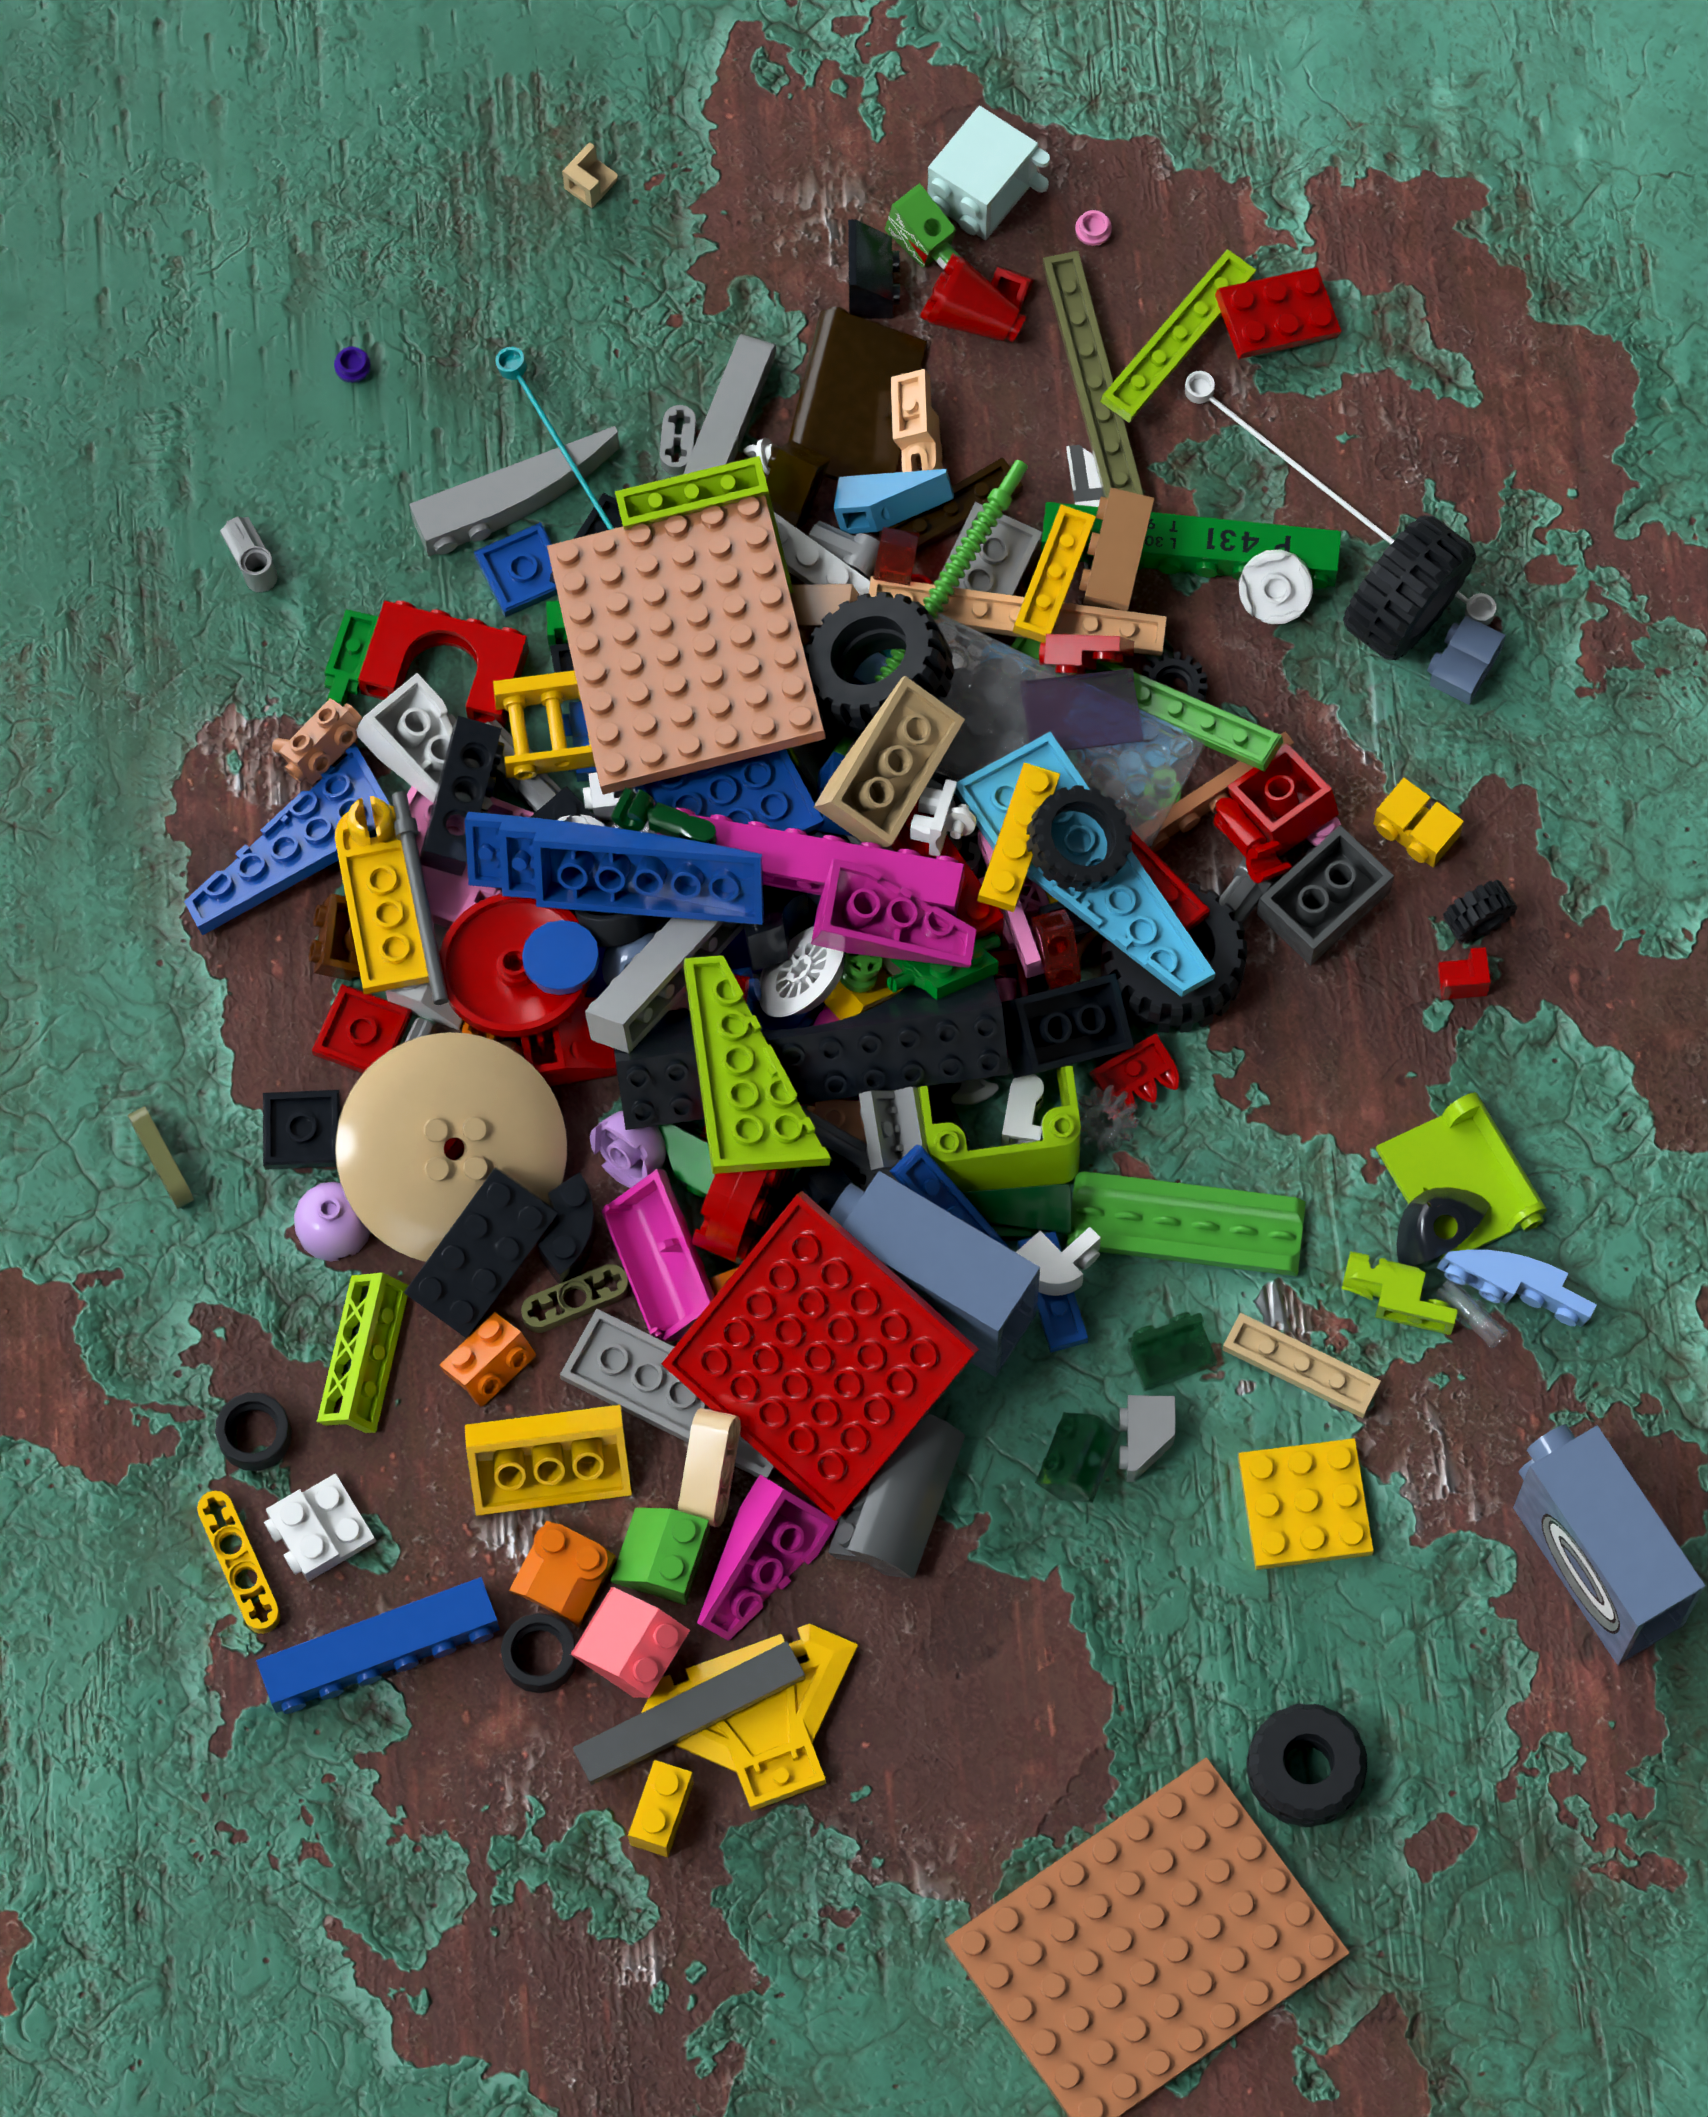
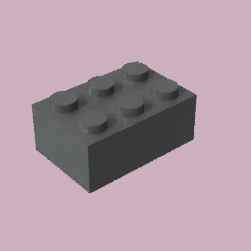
M1339 825L1259 898L1257 915L1311 966L1391 892L1394 875Z

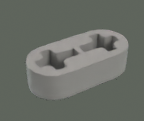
M684 405L670 407L663 417L660 461L663 470L671 475L684 474L695 446V414L692 409ZM677 418H683L685 422L682 426V435L676 434L675 431ZM674 446H680L682 457L679 458V462H672L671 456L674 454Z

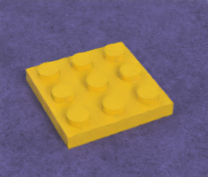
M1355 1438L1238 1453L1255 1570L1373 1555V1545Z

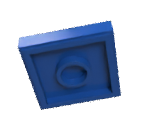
M541 522L474 551V557L505 617L557 595L556 585L549 581L552 567L547 545L552 543Z

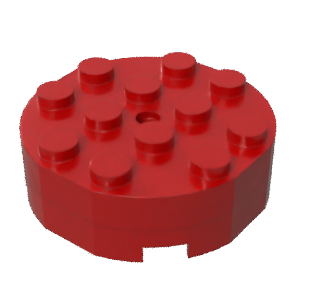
M785 1168L715 1174L700 1212L704 1215V1222L700 1230L696 1229L694 1231L692 1244L737 1264L745 1260L757 1244V1241L754 1239L760 1226L768 1228L770 1224L769 1218L776 1209V1207L771 1205L776 1191L783 1193L791 1172Z

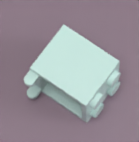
M979 105L929 165L928 194L945 216L947 215L958 222L965 232L970 235H978L987 240L1029 187L1037 192H1045L1048 189V179L1037 172V166L1041 168L1047 167L1050 163V156L1038 147L1036 141Z

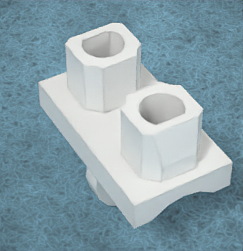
M946 779L943 790L925 787L920 796L918 812L932 814L934 817L914 814L911 823L910 839L929 843V855H941L948 831L952 838L959 839L961 836L971 834L975 829L977 820L975 815L969 811V806L960 804L958 807H955L956 802L953 800V796L957 787V781Z

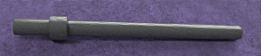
M400 791L392 795L396 815L394 829L397 840H400L402 844L433 1003L435 1005H442L447 1003L449 999L416 842L419 832L416 819L411 817L407 793Z

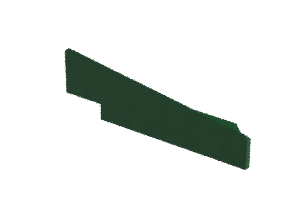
M1070 1184L962 1192L1003 1241L1031 1238L1032 1230L1071 1234Z

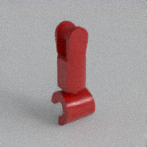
M1224 797L1216 802V811L1218 813L1215 814L1213 823L1245 856L1246 868L1252 881L1259 884L1287 873L1292 869L1288 862L1282 863L1276 855V851L1281 850L1282 844L1275 840L1266 843L1267 838L1246 817V814L1234 799Z

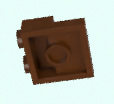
M331 893L323 902V905L318 904L315 909L313 926L319 927L318 940L314 939L311 943L308 959L309 962L315 963V974L351 981L354 976L359 978L361 976L346 896Z

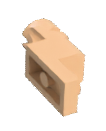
M925 369L891 377L893 440L902 452V471H920L918 468L921 467L922 471L943 469L940 420L937 413L931 407V379L929 373Z

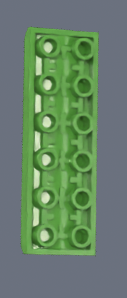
M1079 1172L1075 1176L1071 1207V1234H1068L1067 1247L1091 1227L1101 1237L1100 1250L1098 1252L1297 1276L1306 1201L1289 1196L1095 1172Z

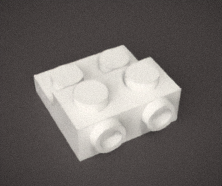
M336 1473L303 1493L300 1489L266 1509L270 1518L264 1522L275 1543L281 1539L289 1550V1552L283 1555L293 1573L296 1575L302 1572L307 1582L376 1542Z

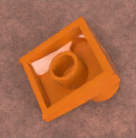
M546 1521L544 1526L535 1534L534 1544L509 1592L513 1595H519L567 1619L579 1628L612 1569L616 1556L599 1543L561 1524Z

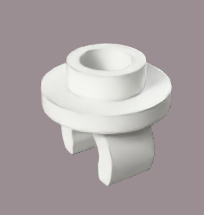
M768 438L758 440L756 445L745 447L744 453L750 458L760 456L764 473L769 475L771 469L767 467L768 460L774 449L778 446L773 444Z

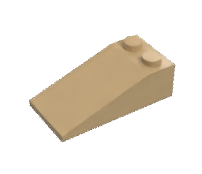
M903 676L835 770L815 803L814 808L861 842H872L882 847L891 846L965 719L911 679Z

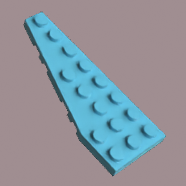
M1051 731L957 782L956 796L962 804L969 806V811L976 817L977 827L993 850L1024 762L1060 773L1055 792L1064 787H1067V790L1075 785H1082L1084 789L1090 790ZM1071 810L1061 812L1054 818L1051 836L1055 847L1064 858L1082 866L1097 865L1104 860L1107 854V840L1103 829L1095 819L1085 813ZM1132 850L1126 857L1128 860L1110 881L1105 882L1097 889L1092 890L1091 887H1088L1085 891L1081 892L1075 891V888L1069 887L1067 890L1057 886L1058 882L1053 879L1048 881L1042 875L1044 872L1041 868H1036L1031 861L1027 873L1029 879L1179 996L1183 997L1214 979V970Z

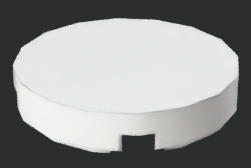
M1266 550L1254 556L1244 566L1239 579L1240 600L1246 611L1268 624H1285L1298 618L1305 611L1313 594L1312 575L1306 563L1295 554L1284 550Z

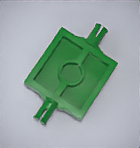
M991 932L986 936L975 939L971 966L969 968L890 958L902 972L888 977L887 985L893 993L907 986L915 985L924 989L933 998L938 1000L997 974L999 961L987 951L1000 947V938L998 934Z

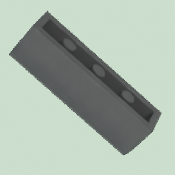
M927 1413L841 1516L828 1553L836 1559L867 1563L886 1576L914 1579L965 1434L948 1422Z

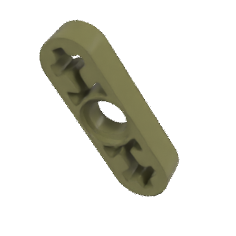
M143 1106L128 1114L127 1116L176 1209L194 1201L187 1183L146 1107Z
M608 1264L529 1296L523 1302L521 1308L525 1326L533 1332L543 1333L595 1312L596 1308L600 1310L621 1301L627 1295L629 1289L626 1272L620 1266ZM607 1276H611L614 1281L621 1280L617 1283L616 1291L611 1292L608 1287L597 1290L599 1299L593 1300L592 1291L588 1283L593 1282L594 1289L605 1285L604 1278ZM573 1289L583 1291L586 1295L585 1303L578 1308L567 1306L564 1302V1297L568 1291ZM557 1297L562 1314L557 1315L555 1307L545 1312L546 1319L543 1321H539L537 1317H529L533 1315V1307L539 1305L542 1310L554 1307L552 1298Z

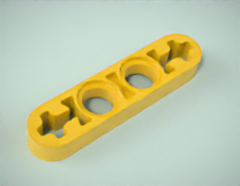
M214 1490L207 1492L198 1502V1515L239 1609L250 1630L260 1634L269 1633L276 1628L280 1621V1612L231 1499L222 1491ZM217 1502L219 1506L226 1505L221 1510L227 1526L219 1528L214 1515H206V1513L211 1511L209 1504ZM229 1535H236L242 1540L240 1550L231 1555L222 1552L220 1544L223 1538ZM246 1569L254 1571L257 1574V1582L253 1587L241 1589L236 1585L235 1579L239 1572ZM257 1595L265 1610L272 1609L267 1614L268 1621L261 1623L258 1618L251 1619V1617L256 1615V1610L250 1598H254ZM243 1599H249L245 1603L242 1602Z

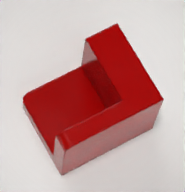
M1486 947L1471 948L1467 960L1438 963L1437 970L1442 1000L1487 996L1491 980Z

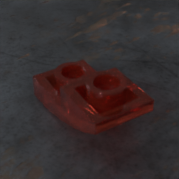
M883 527L873 579L910 586L919 533Z

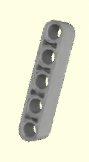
M740 334L684 474L734 462L776 355V344Z

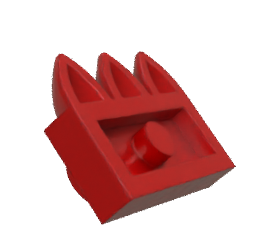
M1157 1033L1089 1073L1108 1105L1112 1104L1116 1110L1128 1116L1134 1115L1135 1101L1132 1094L1133 1091L1141 1099L1155 1103L1157 1098L1155 1078L1163 1086L1172 1090H1177L1179 1085L1177 1067Z

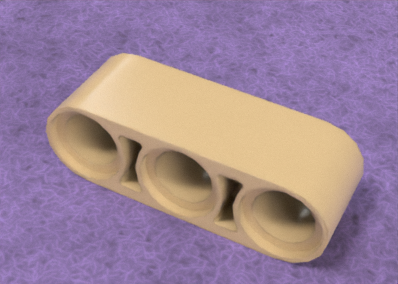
M700 1408L697 1410L691 1426L678 1511L709 1520V1525L713 1527L721 1526L727 1512L741 1430L739 1416Z

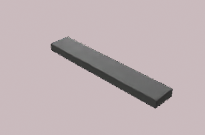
M786 1641L572 1748L592 1786L804 1680L805 1674Z

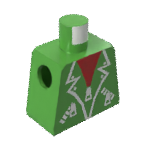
M920 183L892 204L885 231L921 267L924 268L935 260L944 270L952 253L960 256L951 246L956 232L955 227Z

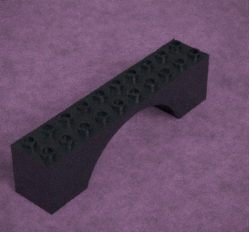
M993 975L938 1000L933 998L924 989L910 985L903 988L884 1003L842 1020L802 1028L761 1029L767 1044L772 1046L794 1087L800 1105L859 1096V1093L867 1091H895L907 1087L917 1088L1009 1074L1003 1009ZM684 1008L668 1011L630 1053L613 1048L625 1130L705 1119L689 1010Z

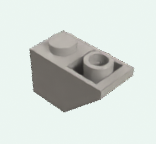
M1128 1395L1127 1408H1119V1431H1127V1446H1119V1469H1126V1482H1135L1174 1445L1175 1396Z

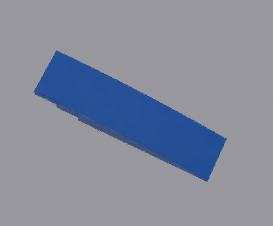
M468 812L465 817L468 885L502 888V896L536 899V907L763 925L762 854L671 836L559 820Z

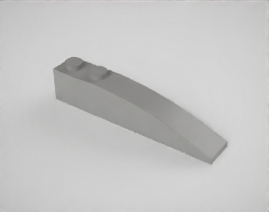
M615 426L564 445L583 478L590 475L619 449L618 431ZM558 447L410 503L409 505L413 523L428 557L434 554L443 555L453 551L458 545L484 540L492 532L532 514L579 483V480Z

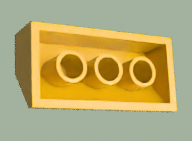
M621 1405L465 1425L466 1451L476 1516L632 1495Z

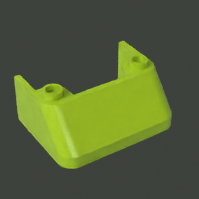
M1073 1066L1056 1068L1062 1106L1052 1108L1044 1115L1041 1123L1042 1141L970 1151L967 1150L966 1137L959 1126L948 1122L932 1123L928 1087H917L928 1154L961 1192L1056 1185L1071 1181L1079 1170L1081 1133Z

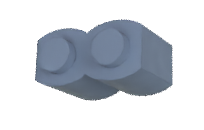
M1468 616L1464 617L1460 625L1453 623L1444 643L1448 644L1443 654L1435 653L1427 669V672L1431 673L1430 686L1470 705L1502 651L1506 635Z

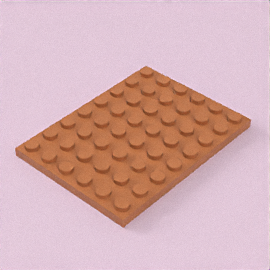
M765 496L744 498L737 503L721 507L712 506L705 508L701 512L685 516L676 515L669 517L667 520L648 525L639 524L628 530L619 527L547 545L603 795L624 790L625 787L632 788L826 739Z
M1207 1757L945 1938L946 1945L1068 2117L1123 2116L1349 1955L1347 1948Z

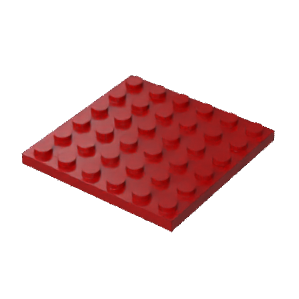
M801 1191L793 1198L661 1364L711 1410L739 1416L741 1420L740 1436L828 1516L837 1521L980 1349L808 1195Z

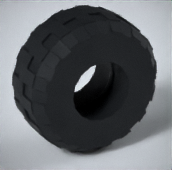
M1300 1703L1291 1705L1270 1715L1255 1733L1247 1755L1249 1786L1264 1810L1278 1818L1279 1821L1300 1827L1325 1825L1333 1822L1342 1814L1344 1815L1360 1796L1367 1775L1366 1748L1355 1726L1339 1712L1319 1704ZM1300 1746L1313 1747L1322 1752L1327 1758L1331 1773L1322 1782L1312 1785L1302 1784L1292 1779L1285 1770L1283 1763L1284 1755L1293 1748Z

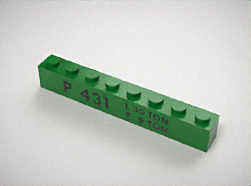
M1046 502L1041 554L1061 504L1094 516L1097 514L1098 507ZM1151 512L1138 570L1142 568L1159 569V571L1166 574H1176L1180 571L1191 572L1205 578L1215 577L1216 575L1231 576L1239 581L1244 566L1254 556L1266 550H1284L1295 554L1306 563L1312 575L1313 588L1335 587L1341 531ZM1095 518L1092 531L1080 559V562H1085L1092 566L1094 558L1093 555L1087 554L1092 532L1100 533L1103 521Z

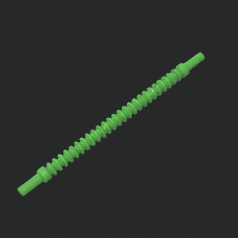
M1015 460L1000 486L992 489L987 498L989 503H984L982 506L984 512L980 511L977 513L979 520L972 521L973 529L969 528L966 531L968 537L961 538L962 546H957V554L950 556L952 563L945 564L947 571L940 572L941 580L934 581L936 588L930 589V597L923 599L924 607L935 621L938 620L937 613L944 611L942 604L949 603L947 596L954 595L953 587L960 585L958 578L962 579L965 577L963 570L971 568L969 561L976 560L974 553L981 552L980 544L987 542L985 535L989 536L992 534L990 527L997 526L996 518H1002V511L1007 510L1012 503L1011 495L1028 469L1024 462ZM892 649L891 655L893 657L885 659L887 666L880 667L881 675H876L874 680L878 682L889 676L900 665L906 650ZM843 734L831 755L833 752H837L846 756L848 748L855 737Z

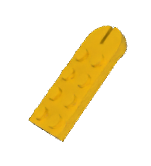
M370 796L377 837H369L362 798H359L351 805L349 811L338 822L335 831L336 848L364 995L429 983L402 844L400 840H397L394 829V822L396 821L394 806L375 796Z

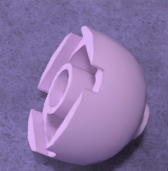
M619 1111L601 1121L592 1129L590 1134V1143L594 1155L600 1151L606 1160L601 1166L617 1182L629 1188L656 1169H662L667 1151L658 1125L625 1130L623 1111Z
M320 1183L307 1190L298 1201L294 1214L295 1233L304 1250L315 1258L330 1262L339 1261L338 1258L346 1257L350 1254L351 1256L355 1255L367 1243L370 1231L352 1210L345 1197L341 1183Z

